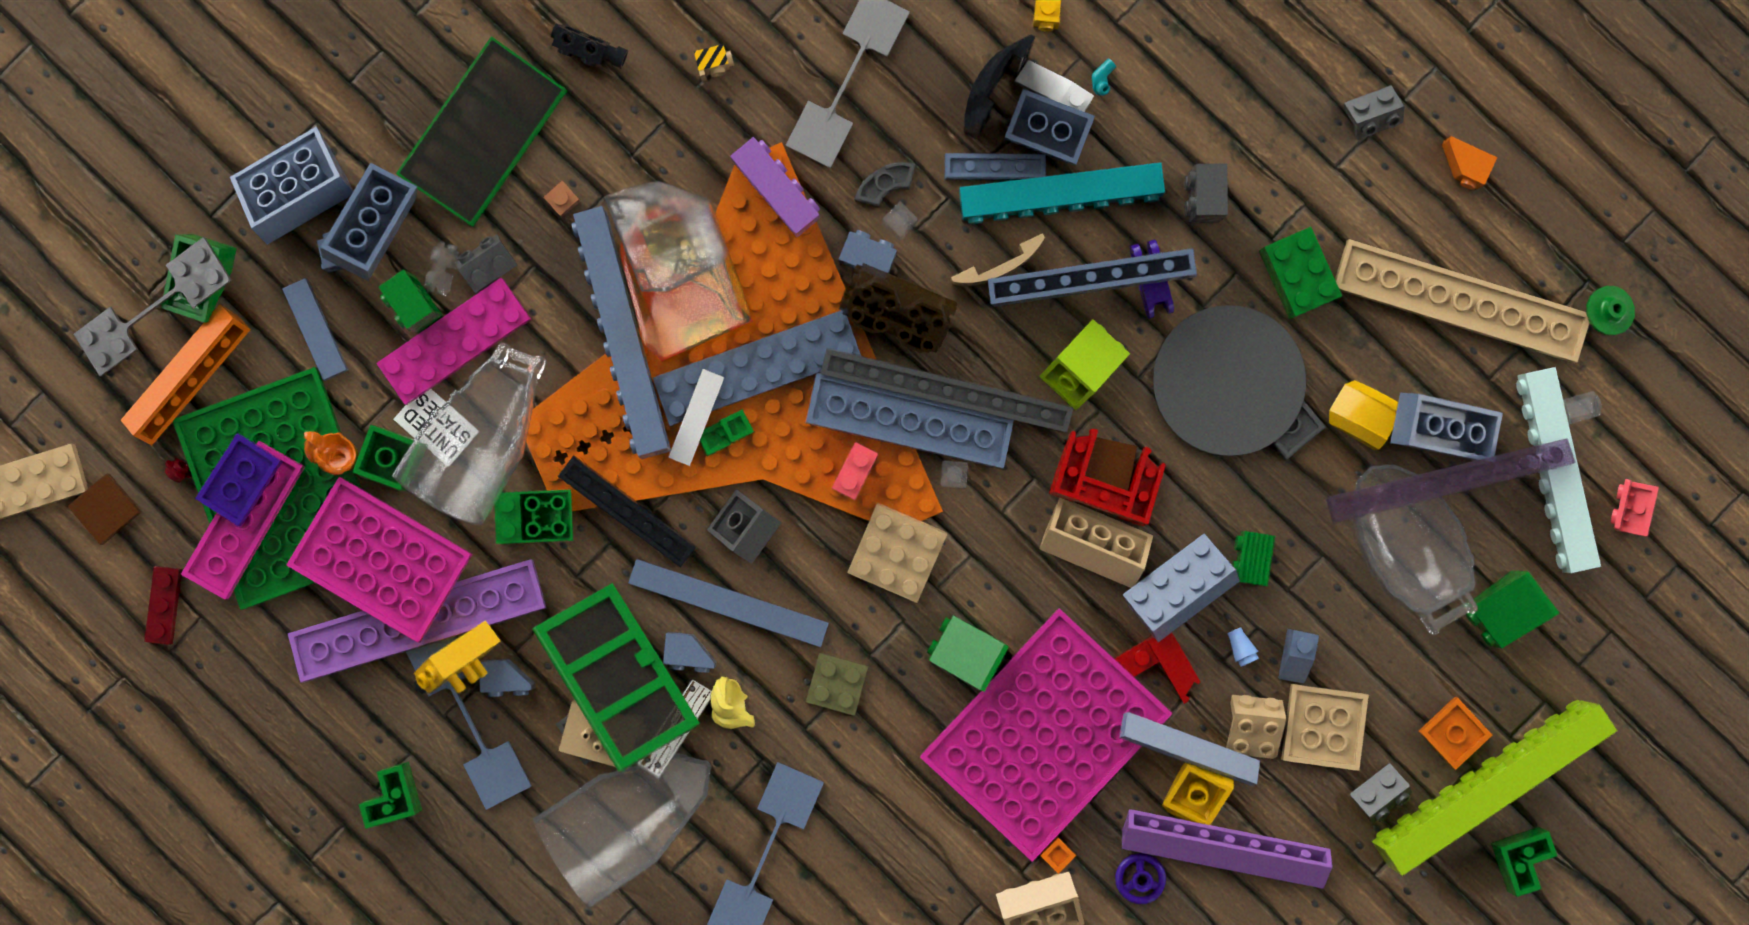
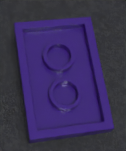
M237 433L195 499L235 525L242 526L283 461L245 436Z

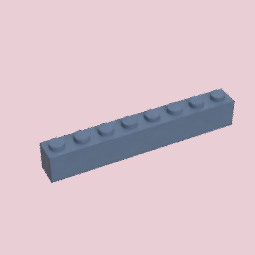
M1192 248L988 279L991 305L996 307L1197 277Z

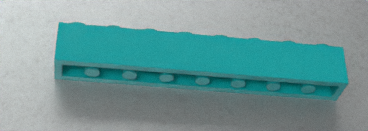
M1161 162L959 188L962 221H968L969 224L982 223L984 218L992 217L994 221H1003L1009 219V215L1017 214L1019 218L1034 216L1033 212L1041 211L1044 212V215L1059 213L1058 209L1066 208L1069 209V212L1084 210V206L1094 205V209L1109 207V203L1119 202V206L1134 204V200L1144 199V203L1159 201V197H1162L1165 193Z

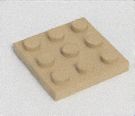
M877 502L847 573L917 603L945 541L947 532Z
M1291 684L1281 760L1359 771L1369 695Z

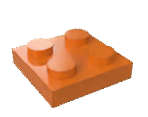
M1454 697L1418 731L1455 770L1493 736L1458 697Z

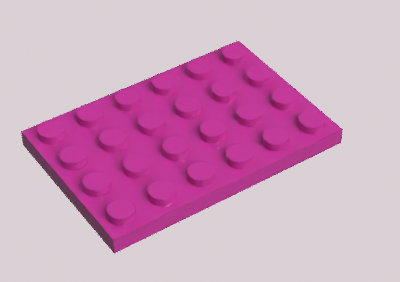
M339 477L288 561L287 566L417 643H420L473 554L348 480Z

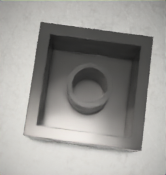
M1196 164L1189 171L1188 176L1184 178V190L1188 191V201H1185L1184 205L1185 216H1189V223H1219L1228 215L1227 164Z

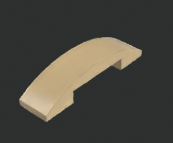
M1042 233L1021 243L1018 247L1021 253L1020 256L978 275L973 266L951 277L950 281L952 285L973 286L988 283V279L1005 277L1026 263L1038 250L1045 237Z

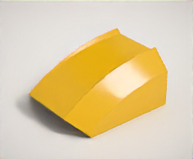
M1353 380L1343 386L1329 410V424L1369 448L1380 450L1393 430L1398 402L1363 383Z
M1184 762L1162 806L1168 813L1179 819L1211 825L1233 791L1234 780Z

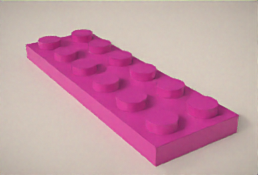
M501 277L376 364L404 405H408L532 319Z
M258 441L257 445L283 461L242 526H237L216 513L181 573L184 577L224 600L230 598L305 468L302 464L262 441Z

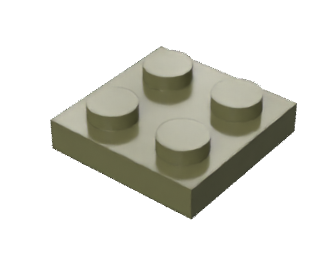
M819 652L806 702L855 716L868 666Z

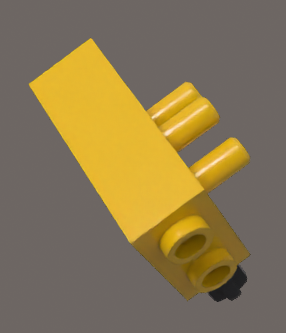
M486 620L429 657L414 672L416 676L414 689L416 692L419 691L421 694L427 692L430 694L449 681L455 691L461 693L466 689V686L458 677L459 673L463 672L471 684L488 674L479 660L485 657L500 642V639Z

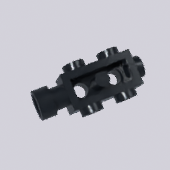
M556 23L551 33V38H554L552 46L557 47L559 53L572 57V54L582 58L581 62L590 66L600 65L604 60L612 62V66L622 69L628 55L627 49L620 46L617 48L613 47L609 42L599 37L592 36L566 24L560 25Z

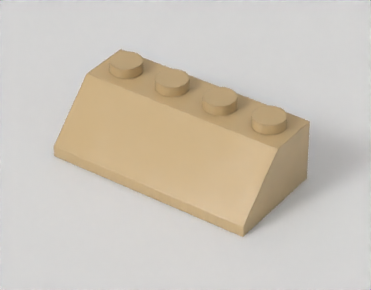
M1059 498L1039 549L1132 588L1145 570L1153 535L1075 502Z

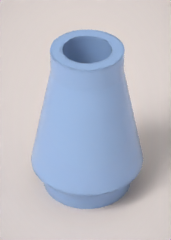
M1241 627L1227 633L1235 662H1238L1240 667L1259 659L1257 655L1259 651L1245 635Z

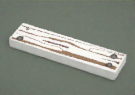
M692 679L682 695L698 719L709 703L712 691ZM676 705L654 738L685 720ZM688 733L637 762V766L659 779Z

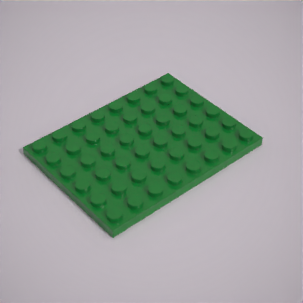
M317 367L299 372L173 420L198 493L237 433L256 444L258 441H262L305 466L234 589L240 610L250 608L315 583L288 567L287 563L337 479L342 477L361 488L357 474L352 473L353 469L345 471L343 474L333 475L323 471L318 464L310 462L305 455V432L314 431L320 435L341 433ZM202 503L210 524L217 512Z

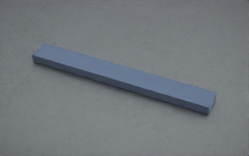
M639 559L635 561L628 582L629 584L819 647L822 645L829 622Z

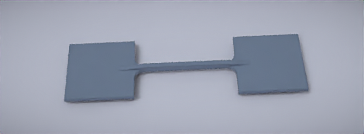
M455 636L406 651L415 671L429 657L457 640ZM463 672L458 674L460 680L466 678ZM449 681L430 694L427 693L429 697L442 689H450L481 748V754L463 765L486 810L532 786L509 741L494 749H489L484 745L462 699Z
M777 762L757 808L776 819L773 833L751 883L747 886H742L727 879L707 925H763L773 899L755 890L754 884L779 826L787 822L799 828H805L824 784L823 781Z

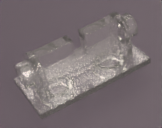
M439 242L437 247L434 246L431 252L430 261L434 262L432 271H428L426 274L425 285L428 286L427 292H434V288H436L437 294L446 296L447 291H450L454 274L444 272L445 267L455 269L459 252L457 251V246L448 244L447 248H444L445 242Z

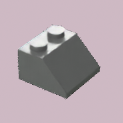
M736 489L707 531L734 553L752 564L782 522Z

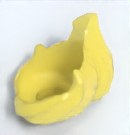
M722 676L716 680L710 695L711 717L716 724L723 728L735 729L745 726L753 728L755 726L754 716L745 711V700L748 696L743 693L736 680Z

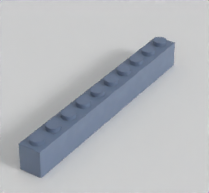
M603 206L573 214L575 222L572 223V229L575 237H579L581 242L578 252L582 262L586 261L588 270L584 271L588 285H592L594 294H591L594 309H599L601 317L597 319L600 332H605L607 342L603 343L607 357L612 358L614 365L610 367L611 375L614 381H618L620 390L616 391L619 404L621 406L624 405L626 415H623L624 424L627 430L631 429L633 439L629 440L633 454H637L641 459L670 452L669 440L608 214Z

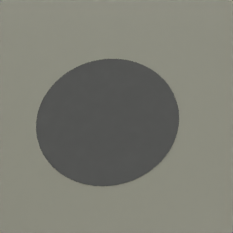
M1226 305L1199 311L1183 320L1171 331L1158 352L1154 367L1153 385L1159 410L1170 428L1179 437L1202 451L1234 456L1252 453L1269 446L1291 427L1304 401L1306 372L1300 350L1290 334L1279 323L1257 310Z

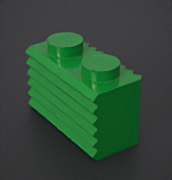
M1241 531V536L1237 535L1235 550L1238 551L1237 561L1233 560L1232 566L1236 569L1240 582L1268 586L1275 536L1249 531Z

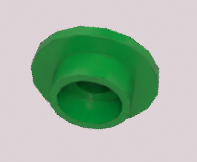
M1605 286L1596 289L1590 295L1586 304V315L1589 323L1596 331L1603 335L1615 336L1625 332L1632 325L1635 317V306L1632 298L1625 290L1617 286Z

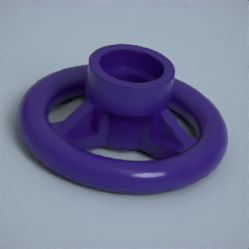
M1137 853L1126 857L1120 863L1116 871L1115 882L1119 893L1127 901L1134 904H1147L1153 902L1162 894L1166 885V873L1162 864L1155 857L1149 854ZM1144 861L1154 866L1158 873V882L1153 881L1152 876L1144 870ZM1135 862L1136 872L1133 874L1132 880L1124 885V871L1131 863ZM1139 876H1145L1144 883H1137ZM1134 888L1140 892H1146L1150 889L1154 890L1151 894L1143 897L1134 896L1129 893Z

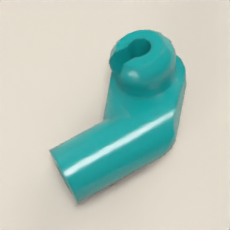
M1109 58L1092 73V89L1099 96H1104L1110 91L1107 76L1116 68V65Z

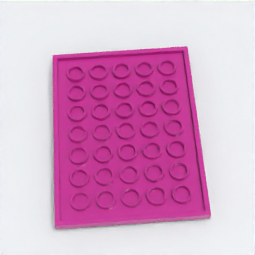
M1058 608L991 679L985 692L980 691L927 747L920 755V758L1033 862L1142 747L1119 738L1123 714L1130 712L1163 725L1173 713L1067 614Z

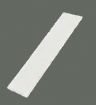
M705 369L702 370L669 458L690 466L724 377Z

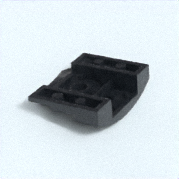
M1032 34L1009 45L1006 49L996 53L983 67L968 97L964 115V133L977 140L991 116L994 102L988 98L1006 71L1017 77L1030 56L1035 36Z

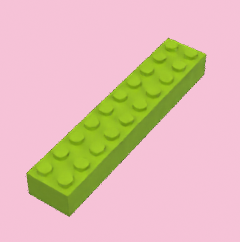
M1575 700L1565 707L1566 711L1560 715L1555 714L1547 718L1545 725L1541 728H1534L1526 732L1523 736L1524 739L1517 744L1514 742L1504 747L1503 753L1496 758L1490 757L1481 764L1482 767L1475 772H1467L1460 778L1461 781L1459 783L1443 788L1439 792L1440 796L1434 800L1428 799L1418 806L1419 810L1413 814L1408 813L1397 820L1398 824L1394 827L1379 831L1376 834L1377 838L1372 843L1388 867L1403 876L1617 732V729L1599 704Z

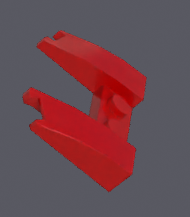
M1090 429L1089 436L1075 437V431L1070 432L1049 494L1119 516V519L1139 526L1148 525L1166 464L1163 462L1157 467L1148 458L1152 450L1149 447H1143L1127 491L1085 476L1098 429Z
M1172 632L1159 642L1153 636H1150L1114 658L1133 677L1160 663L1184 704L1190 699L1186 694L1193 683H1200L1198 676Z

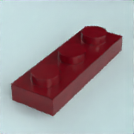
M154 566L144 642L173 644L183 569Z

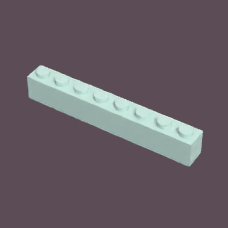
M1556 367L1517 375L1516 387L1518 393L1522 395L1524 403L1522 413L1525 420H1528L1530 429L1528 430V439L1530 444L1534 446L1535 451L1533 461L1536 469H1539L1541 477L1539 488L1546 499L1545 514L1551 521L1552 529L1550 530L1552 542L1557 547V565L1562 569V573H1574L1601 567Z

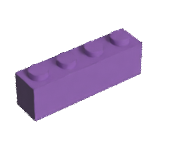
M752 137L734 152L730 158L797 238L820 219L818 213L820 208L812 198L807 200L801 192L804 189L795 178L790 180L785 173L788 170L779 159L774 161L769 156L771 150L763 140L758 142Z

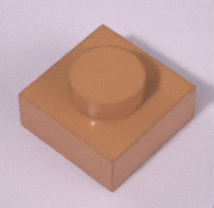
M563 181L544 196L545 200L561 217L580 202L579 198Z

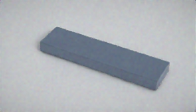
M945 153V180H1022L1046 177L1045 154Z
M304 278L282 288L322 379L327 381L349 371L308 279Z

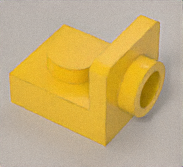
M1035 0L1033 27H1038L1039 30L1046 32L1058 29L1061 0Z

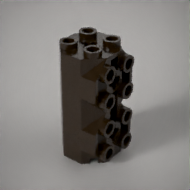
M865 263L862 266L856 264L850 284L846 287L841 299L842 302L839 310L843 311L842 314L850 317V320L856 327L873 334L887 332L896 336L904 347L919 353H936L938 348L942 346L951 326V318L949 316L955 315L957 302Z

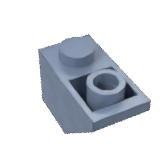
M666 633L663 664H669V669L684 670L685 666L695 667L694 671L709 673L710 668L714 669L716 667V660L694 634Z
M510 659L480 661L488 672L486 676L480 678V693L488 692V697L503 696L504 691H513L514 696L529 695V690L536 688V683Z

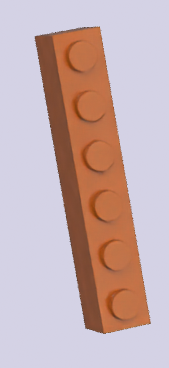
M219 304L212 312L209 321L204 322L125 414L121 419L122 423L133 436L152 446L251 329L237 314Z

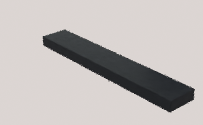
M575 455L572 456L558 475L560 479L680 568L695 550L696 546Z

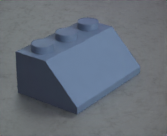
M1023 89L1004 139L1075 166L1095 116Z

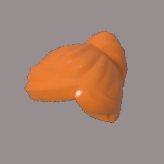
M314 431L304 433V439H306L304 444L305 455L310 462L318 464L323 471L333 475L343 474L345 471H350L354 468L359 456L355 445L340 432L320 435Z

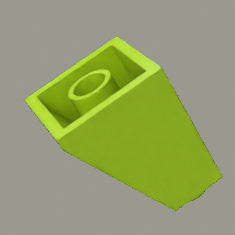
M1092 319L1039 377L1076 411L1101 387L1130 353L1120 342L1108 334L1102 325Z

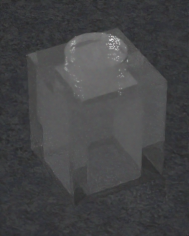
M900 201L882 219V224L901 241L918 224V218Z
M1594 391L1563 399L1568 424L1601 416L1602 404Z
M942 461L940 487L965 489L968 463Z

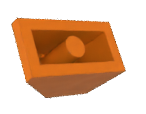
M1453 136L1447 138L1443 142L1442 147L1454 179L1460 181L1461 186L1471 190L1484 186L1497 157Z

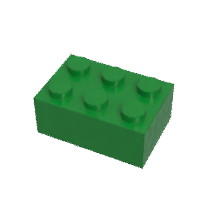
M1311 226L1259 250L1289 320L1342 297Z

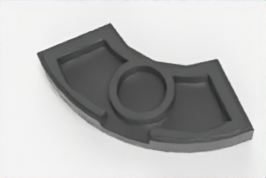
M907 162L892 163L876 170L863 181L854 201L879 207L882 199L890 192L898 189L909 190L916 164Z

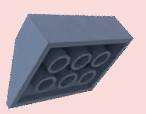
M317 126L230 177L251 229L267 245L350 197L354 192L344 171Z

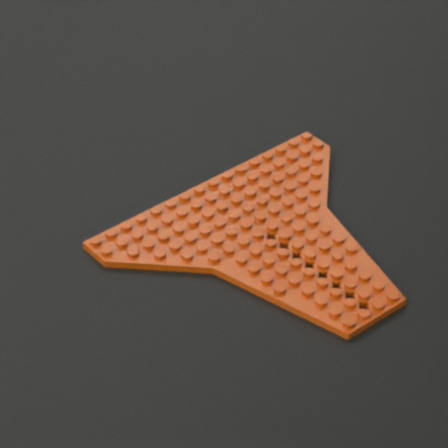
M782 142L769 147L771 150L769 156L774 161L779 159L788 170L785 173L790 180L795 178L799 183ZM736 165L733 167L713 218L734 263L753 321L730 331L724 310L678 330L684 352L664 361H661L650 321H647L638 328L671 450L682 422L669 426L653 377L841 311L839 307L846 288L817 222L796 238ZM709 227L708 231L710 233L707 232V235L718 242L717 255H715L710 263H695V266L712 268L720 285L708 270L693 268L690 278L719 292L733 312L715 267V263L721 261V259H727L716 232ZM723 262L716 264L720 271H723L722 269L726 270L725 268L729 269V266L723 265ZM719 272L729 297L728 288H737V286L730 282L725 284V279L729 280V278L733 279L732 275H727L726 272L723 275L722 272ZM730 291V293L732 294H730L729 298L731 304L733 303V309L735 312L734 306H736V304L741 305L742 301L734 299L732 302L731 298H733V296L738 297L739 293H733V291ZM739 307L736 308L738 309L736 310L737 313H741V311L745 312L744 309H739ZM745 315L737 316V318L739 317V319H742V317L744 320L746 319ZM847 316L861 356L877 360L864 329L856 327L850 320V317ZM606 353L517 421L546 489H571L572 512L598 507L558 477L573 455L635 501L766 480L868 521L871 519L877 502L919 521L943 512L916 449L805 424L816 374L712 411L704 429L743 409L754 433L709 457H706L699 443L690 466L669 458L670 452L646 459H641L637 454H633L629 442L630 439H633V436L629 431H624L623 415H626L625 406L619 404L616 391L620 390L618 381H614L612 378L610 367L614 365L612 358L607 357ZM606 430L608 433L613 432L614 437L611 438V444L601 441L603 432ZM583 440L585 443L591 444V447L588 448V454L578 451L580 442ZM856 442L878 453V457L858 496L854 500L832 489ZM558 451L568 455L565 458V463L562 465L559 461H555Z

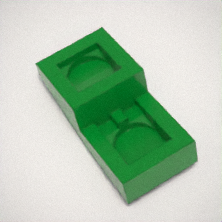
M742 409L704 429L699 443L706 457H709L754 433V430Z

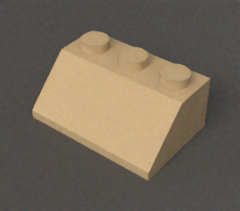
M1069 872L1055 874L1052 877L1040 881H1032L1027 885L1009 888L996 894L1005 925H1084L1078 896Z

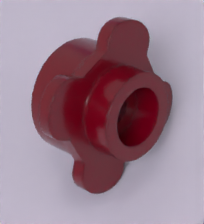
M175 458L173 461L167 460L165 462V473L174 482L180 483L185 477H192L188 464L183 460Z

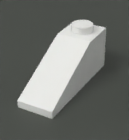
M1030 60L1027 61L1014 81L1030 92L1085 112L1094 95L1076 83Z

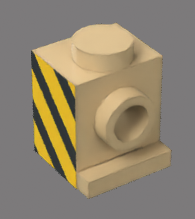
M724 44L694 51L702 82L707 81L706 75L718 77L724 75L726 70H730V67L734 66L731 51L726 52Z

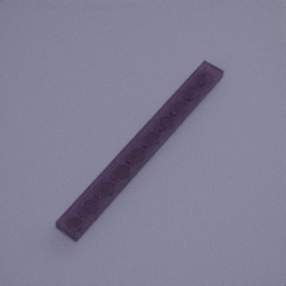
M1566 438L1331 496L1326 499L1333 524L1569 466L1576 462L1569 441Z

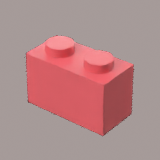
M855 442L832 489L855 500L878 457V453Z

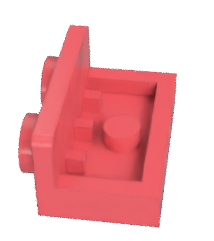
M1625 479L1624 485L1620 484L1617 491V499L1620 500L1619 509H1614L1611 517V524H1615L1614 529L1619 532L1648 537L1659 487Z

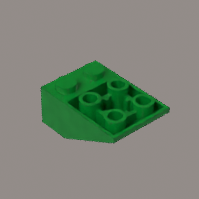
M571 489L494 493L496 544L573 541Z

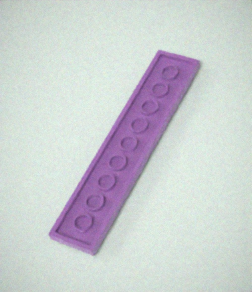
M530 559L456 582L420 643H417L365 611L356 612L288 633L300 683H304L465 634L485 620L491 626L546 609L547 607L534 561Z

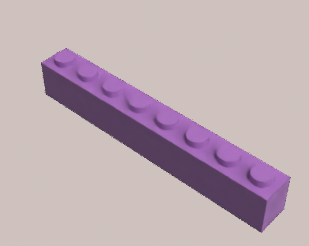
M1129 809L1122 829V849L1322 889L1332 870L1331 849L1172 817Z

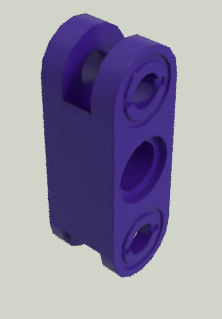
M1155 239L1147 241L1148 255L1160 253ZM1139 244L1130 245L1131 258L1143 256ZM1168 281L1139 285L1148 319L1154 318V305L1162 303L1168 314L1174 313Z

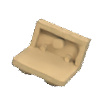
M1232 695L1230 704L1233 719L1226 748L1247 756L1276 758L1286 722L1283 700L1258 698L1248 695Z

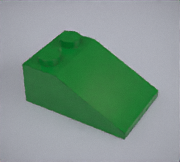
M175 234L170 262L203 237L195 234ZM207 239L230 276L237 248ZM169 270L163 296L175 287V280ZM225 286L195 308L191 307L184 294L180 291L165 301L161 308L198 321L208 322Z

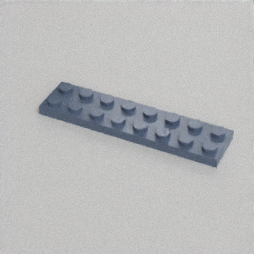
M841 310L653 377L669 426L683 421L703 369L724 377L711 410L712 412L820 373L826 348L861 356L847 316L843 315Z
M816 373L805 424L1004 469L1014 420Z

